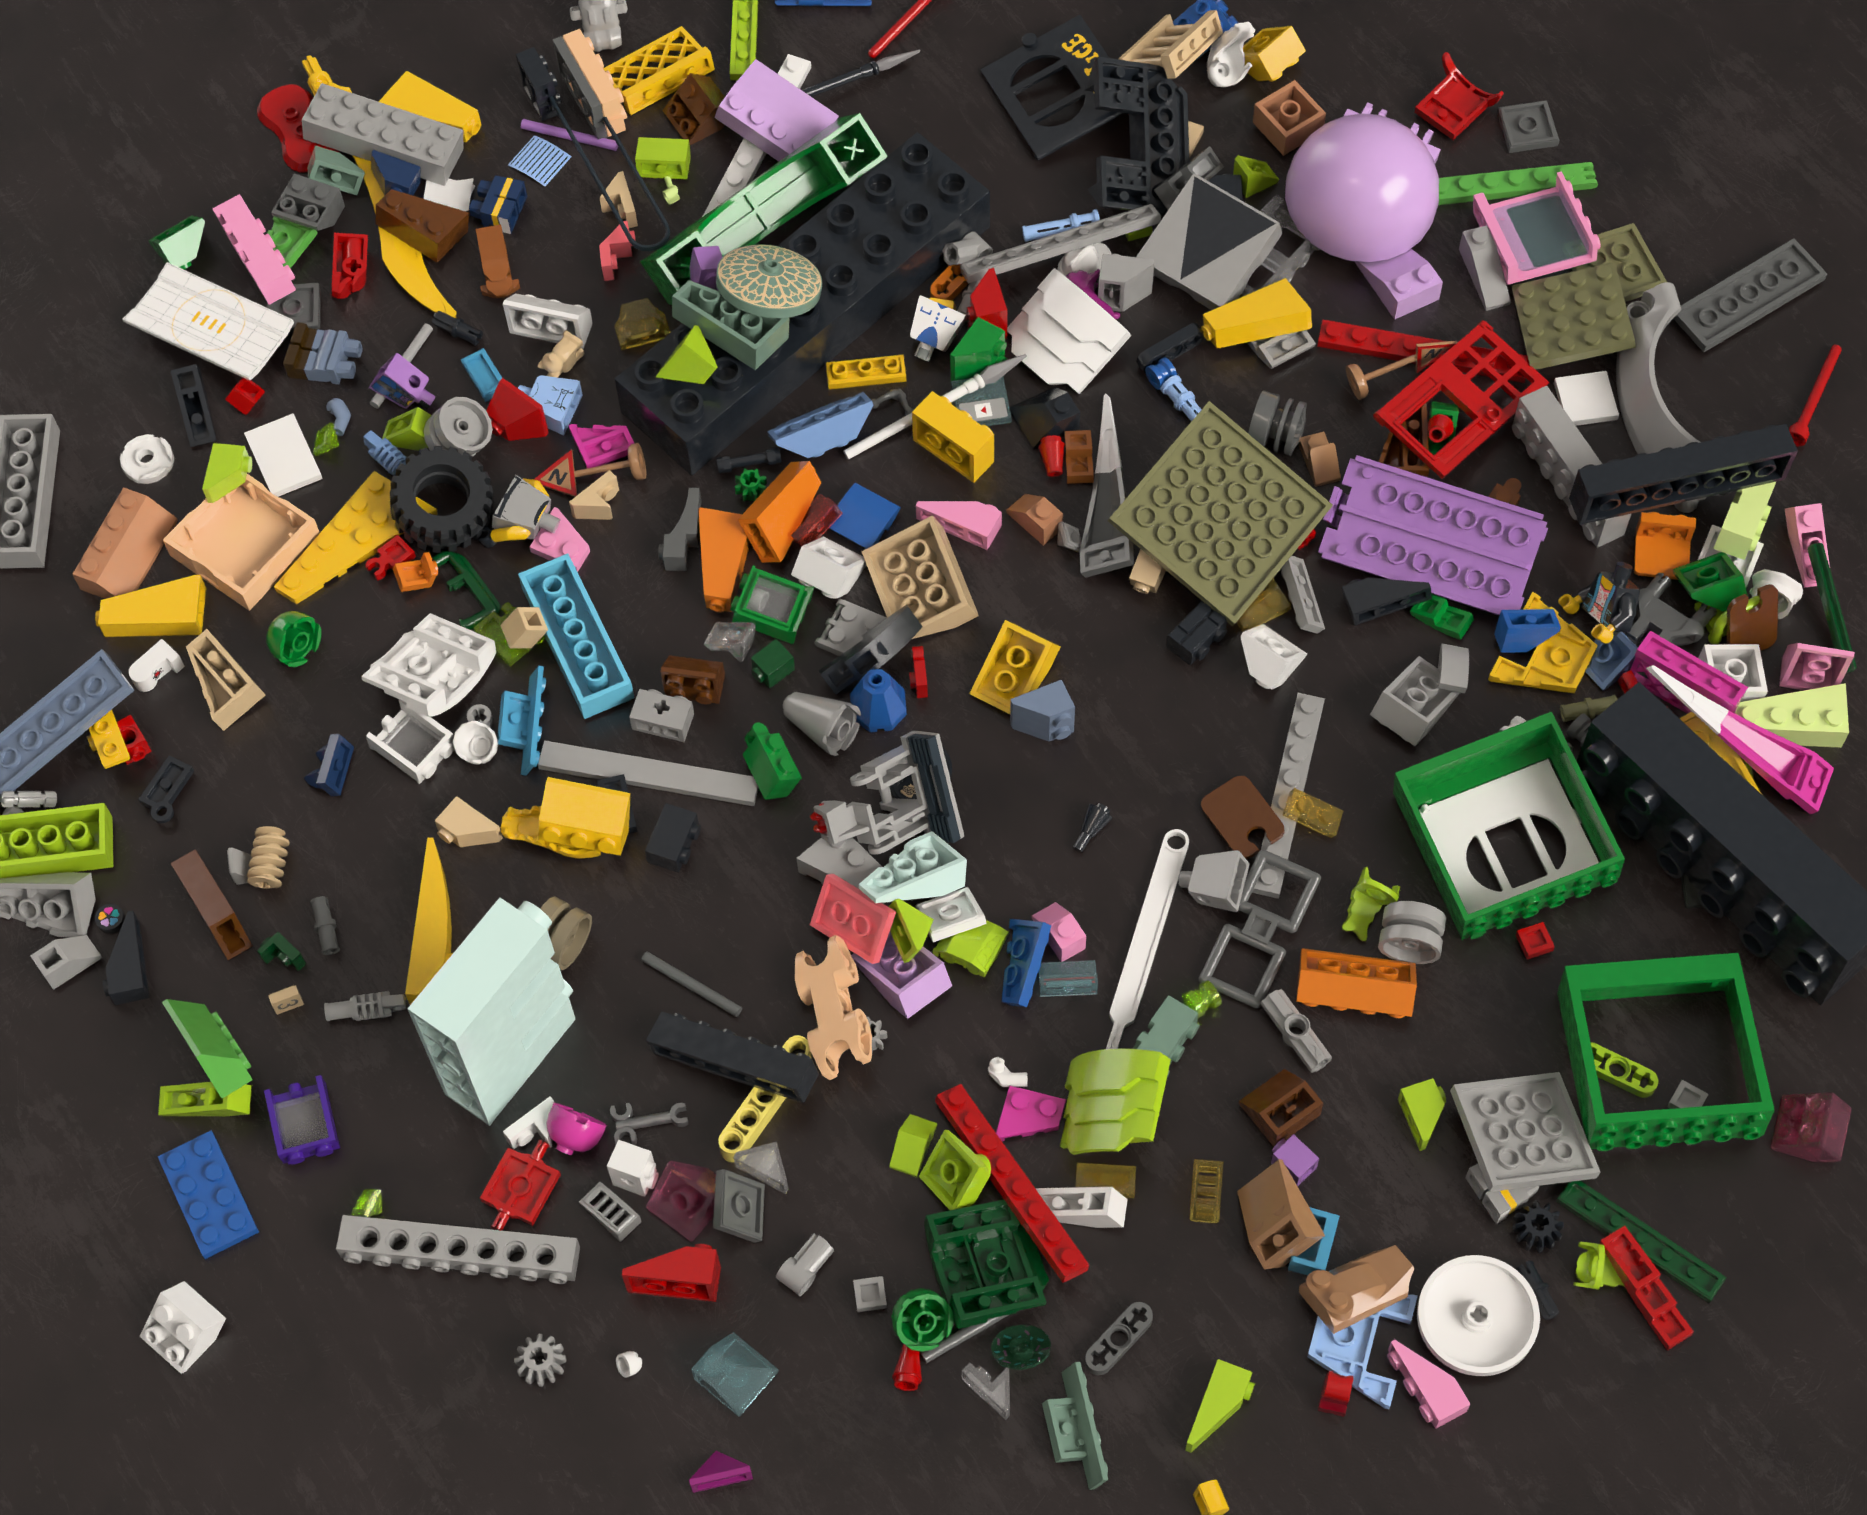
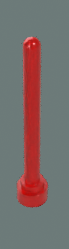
M918 0L868 51V56L876 58L932 0Z
M1837 344L1831 347L1798 422L1789 427L1796 446H1804L1810 435L1808 424L1842 350Z

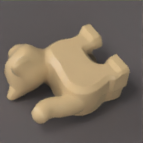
M565 330L562 339L555 345L552 352L546 353L538 364V368L548 371L547 376L557 378L562 372L570 371L575 363L584 355V350L581 348L583 341Z

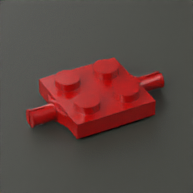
M538 1140L531 1154L519 1153L507 1148L480 1196L481 1202L495 1208L499 1212L491 1225L493 1230L502 1231L509 1218L519 1219L532 1226L534 1225L561 1176L560 1171L547 1166L541 1160L550 1146L548 1143Z

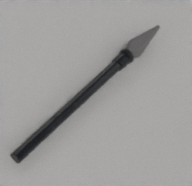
M920 49L885 57L877 62L871 61L856 70L803 89L802 91L813 97L855 80L878 75L879 71L890 69L920 52Z

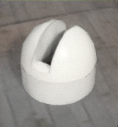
M626 1351L617 1355V1369L623 1377L627 1378L639 1372L642 1367V1359L638 1357L636 1352Z

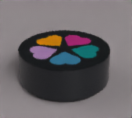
M115 904L103 905L95 914V922L99 929L109 934L119 931L125 919L122 909Z

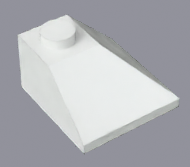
M1264 624L1249 629L1240 636L1249 674L1256 678V682L1266 689H1274L1281 686L1307 655L1306 652Z

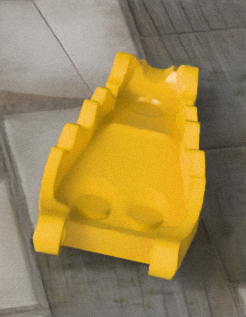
M533 806L530 810L508 807V810L502 817L501 833L505 838L523 840L572 858H591L601 855L600 851L539 840L541 806Z

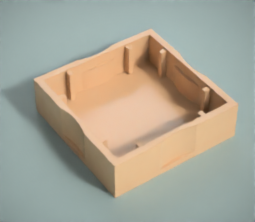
M247 474L245 483L215 503H208L205 498L196 509L184 517L163 541L172 558L195 574L201 575L208 583L250 611L320 533L315 519L287 500L273 495L262 483Z

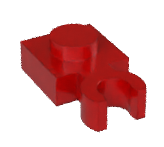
M397 535L377 550L379 558L368 560L365 566L368 571L376 567L379 568L374 573L375 579L379 581L386 576L389 568L393 570L394 565L397 563L410 562L416 555L413 549Z
M923 646L912 647L914 672H909L910 688H916L917 698L928 697Z

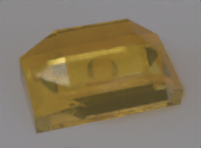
M648 298L622 304L619 319L614 325L621 350L663 340L671 333L664 312L658 310Z

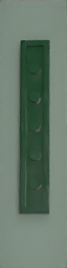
M1580 1180L1568 1182L1556 1200L1558 1204L1606 1236L1626 1226L1659 1271L1709 1304L1727 1278Z

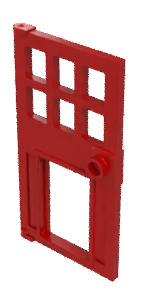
M1484 320L1477 324L1472 331L1385 406L1373 414L1374 419L1382 427H1387L1441 479L1515 415L1519 398L1550 383L1493 331L1494 328ZM1480 338H1483L1494 348L1485 358H1482L1471 348ZM1461 354H1465L1476 365L1465 375L1452 364ZM1499 355H1502L1513 366L1503 376L1489 365ZM1480 371H1483L1495 382L1485 392L1480 390L1471 381ZM1518 372L1532 383L1522 393L1508 382ZM1500 388L1514 399L1504 409H1501L1489 398ZM1442 391L1473 421L1433 455L1401 425L1438 392Z

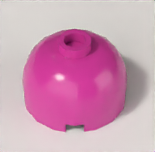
M555 1102L546 1122L549 1137L557 1143L556 1149L568 1155H572L574 1151L585 1152L591 1150L598 1144L607 1126L583 1112L581 1114L574 1111L571 1107Z

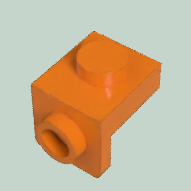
M429 552L423 553L421 560L394 565L393 571L400 591L405 592L432 587L438 575V566L436 561H432Z

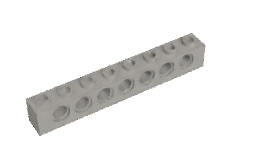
M343 1215L336 1250L344 1261L354 1264L365 1260L373 1261V1264L385 1267L395 1263L402 1264L403 1267L408 1269H419L420 1266L431 1267L432 1270L437 1272H448L449 1269L461 1270V1273L467 1275H478V1272H486L496 1278H507L508 1275H516L526 1281L546 1278L552 1283L565 1284L567 1281H575L580 1245L577 1238ZM372 1237L377 1238V1242L375 1243V1245H373L372 1247H364V1243L367 1239ZM400 1240L407 1241L405 1247L401 1250L393 1249L396 1242ZM429 1243L436 1244L432 1252H422L425 1245ZM458 1246L465 1247V1251L461 1255H451L454 1248ZM487 1249L495 1250L492 1257L488 1259L480 1258L483 1251ZM515 1252L524 1253L520 1261H510L511 1255ZM544 1255L553 1256V1260L549 1264L542 1265L539 1263V1260Z

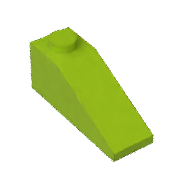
M212 1082L161 1086L158 1115L250 1114L251 1085L245 1084L224 1098L220 1097Z
M1220 1359L1217 1360L1185 1451L1190 1453L1194 1451L1240 1409L1243 1399L1250 1400L1255 1383L1250 1382L1251 1371Z

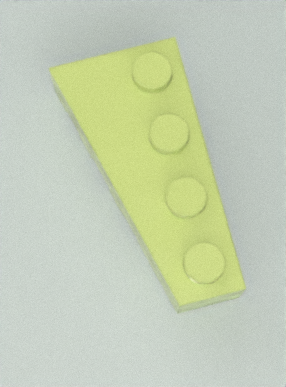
M1846 683L1743 701L1739 703L1735 714L1800 746L1841 748L1849 734Z

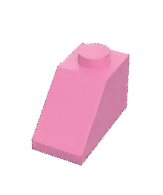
M1055 902L1032 915L1033 921L1052 925L1048 943L1061 962L1085 950V933L1073 915Z

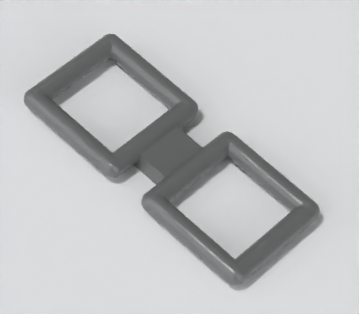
M1266 850L1259 851L1247 875L1238 908L1239 911L1249 915L1243 929L1231 924L1223 926L1199 976V982L1251 1007L1260 1008L1261 1001L1265 999L1286 955V950L1283 947L1270 942L1277 927L1289 933L1297 931L1321 881L1320 874ZM1266 863L1307 880L1290 920L1248 902ZM1231 937L1273 955L1254 995L1212 977Z

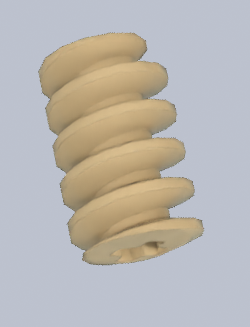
M263 826L256 829V838L253 841L254 848L251 851L252 859L249 861L250 869L247 872V883L263 889L279 888L282 886V882L276 878L283 877L284 875L283 870L279 868L286 865L285 860L281 858L287 856L288 852L284 847H288L290 844L289 840L283 837L286 834L284 830L271 826Z

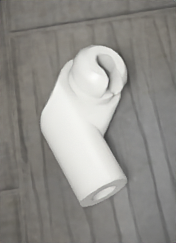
M995 1057L990 1060L988 1067L989 1075L1000 1086L1027 1087V1072L1011 1073L1005 1066L1002 1058Z

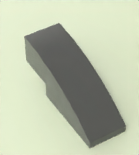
M1209 146L1162 182L1154 191L1167 210H1169L1193 173L1209 181L1224 166Z

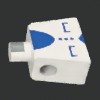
M920 295L910 332V337L920 341L914 356L929 362L934 348L946 352L968 316Z

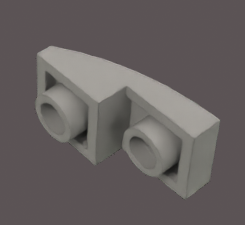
M1441 644L1438 670H1440L1438 688L1460 693L1466 692L1469 674L1468 648Z

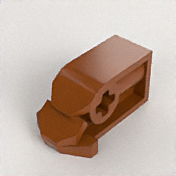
M501 224L476 229L486 279V285L480 286L482 295L496 299L508 297L520 289L518 279L512 280Z

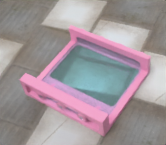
M1562 171L1557 172L1556 187L1490 205L1484 193L1473 195V214L1479 226L1487 225L1497 247L1507 285L1597 261V250L1600 249L1599 237L1597 234H1593L1588 216L1584 217L1579 198L1575 199L1572 184L1569 180L1566 181Z

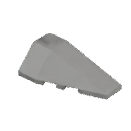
M64 872L0 879V917L23 921L26 923V926L31 928H43L50 931L49 934L57 937L86 935L95 903L91 873Z

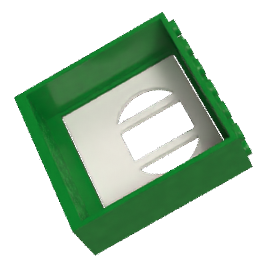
M1552 712L1395 773L1393 794L1462 940L1468 937L1471 939L1479 938L1486 933V930L1494 927L1497 929L1507 927L1513 922L1512 920L1519 917L1524 919L1536 915L1539 909L1544 907H1558L1565 902V899L1572 896L1576 898L1583 897L1592 891L1591 889L1600 885L1603 888L1611 886L1620 877L1625 858ZM1548 759H1550V761H1551V763H1552V765H1553V767H1554V769H1555V771H1556V773H1557V775H1558V777H1559V779H1560V781H1561V783H1562V785H1563V787H1564V789H1565V791H1566V793H1567V795H1568V797H1569V799H1570V801H1571V803H1572L1574 809H1572V807H1571V805H1570V803H1569V801H1568V799H1567V797H1566V795H1565V793H1564V791H1563V789H1562V786H1561V784H1560V782H1559V780H1558V778H1557V776H1556V774H1555V772H1554V770H1553V768H1552V766H1551V764H1550V762H1549ZM1530 815L1547 819L1561 832L1566 844V856L1559 869H1555ZM1520 819L1547 875L1512 888L1485 832ZM1580 824H1582V826H1583V828H1584V830H1585V832H1586V834H1587V836H1588V838H1589V840H1590V842H1591V844H1592V846H1593V848H1594V850H1595V852H1596V854H1597V856H1598V858H1599V860H1600V863L1598 862L1597 857H1596V855H1595V853H1594V851H1593V849H1592V847H1591V845H1590V843H1589V841H1588V839H1587V837H1586V835H1585V833H1584V831H1583V829H1582V827H1581ZM1474 837L1478 839L1502 892L1493 891L1482 886L1471 875L1467 866L1466 852Z

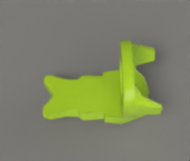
M1368 867L1363 868L1357 885L1352 889L1350 897L1352 901L1347 910L1348 917L1343 923L1342 929L1344 931H1353L1361 941H1366L1368 925L1373 922L1375 913L1380 911L1382 905L1397 902L1400 886H1393L1390 889L1372 880L1369 877Z
M1578 1243V1247L1588 1251L1580 1254L1578 1257L1576 1276L1582 1283L1574 1282V1286L1596 1290L1603 1287V1285L1610 1287L1624 1286L1605 1254V1246L1603 1244Z

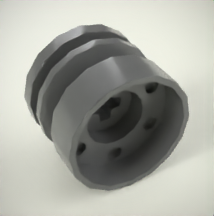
M1263 390L1256 404L1248 434L1264 447H1266L1270 438L1274 439L1273 450L1276 453L1280 451L1282 443L1285 442L1284 455L1291 457L1304 431L1307 403L1300 401L1295 412H1293L1294 399L1289 398L1284 409L1279 408L1280 395Z

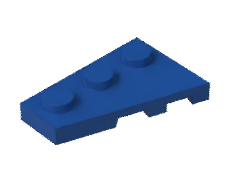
M1010 919L1009 928L1013 930L1012 941L1007 942V953H1010L1011 957L1010 965L1007 966L1004 972L1003 1003L1019 1007L1028 1006L1033 994L1032 989L1041 967L1045 946L1049 941L1052 925L1039 921Z

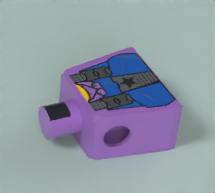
M398 353L380 368L369 386L373 391L406 409L414 402L428 409L435 399L433 394L424 389L429 378Z

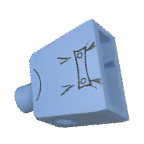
M541 375L537 377L532 388L523 385L518 387V389L543 406L547 428L564 435L583 396L580 381Z

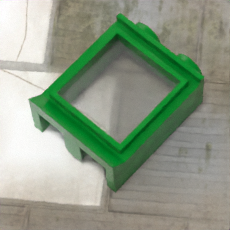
M753 565L750 574L744 573L739 586L740 589H743L741 596H735L730 608V611L734 612L732 622L794 644L797 630L803 621L807 605L811 601L814 586L806 587L757 569Z

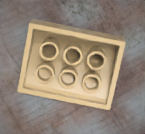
M933 515L862 551L887 618L907 604L923 626L912 639L956 628L979 616L944 527Z

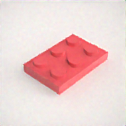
M827 874L810 926L828 937L839 936L844 940L850 951L871 964L880 962L896 911L883 903H875L860 889L837 875Z

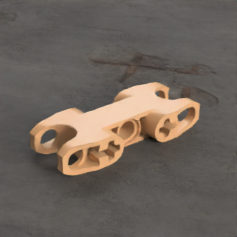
M837 935L829 938L827 944L828 953L821 964L816 966L811 955L806 954L804 951L797 953L795 957V983L798 994L803 1003L808 1006L814 1005L818 1024L817 1028L807 1033L809 1049L822 1076L828 1080L837 1077L839 1073V1058L847 1049H850L855 1059L861 1061L863 1065L871 1062L872 1034L868 1019L861 1009H852L848 991L849 986L859 981L856 963L844 940Z

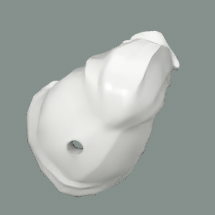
M1250 22L1235 24L1234 27L1225 31L1212 44L1207 61L1208 79L1215 87L1225 88L1236 85L1252 67L1250 62L1245 65V54L1243 52L1244 42L1253 37L1255 32Z

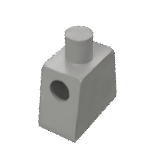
M1240 851L1199 855L1195 860L1193 871L1180 872L1179 885L1181 888H1188L1189 894L1201 905L1238 912L1250 864Z

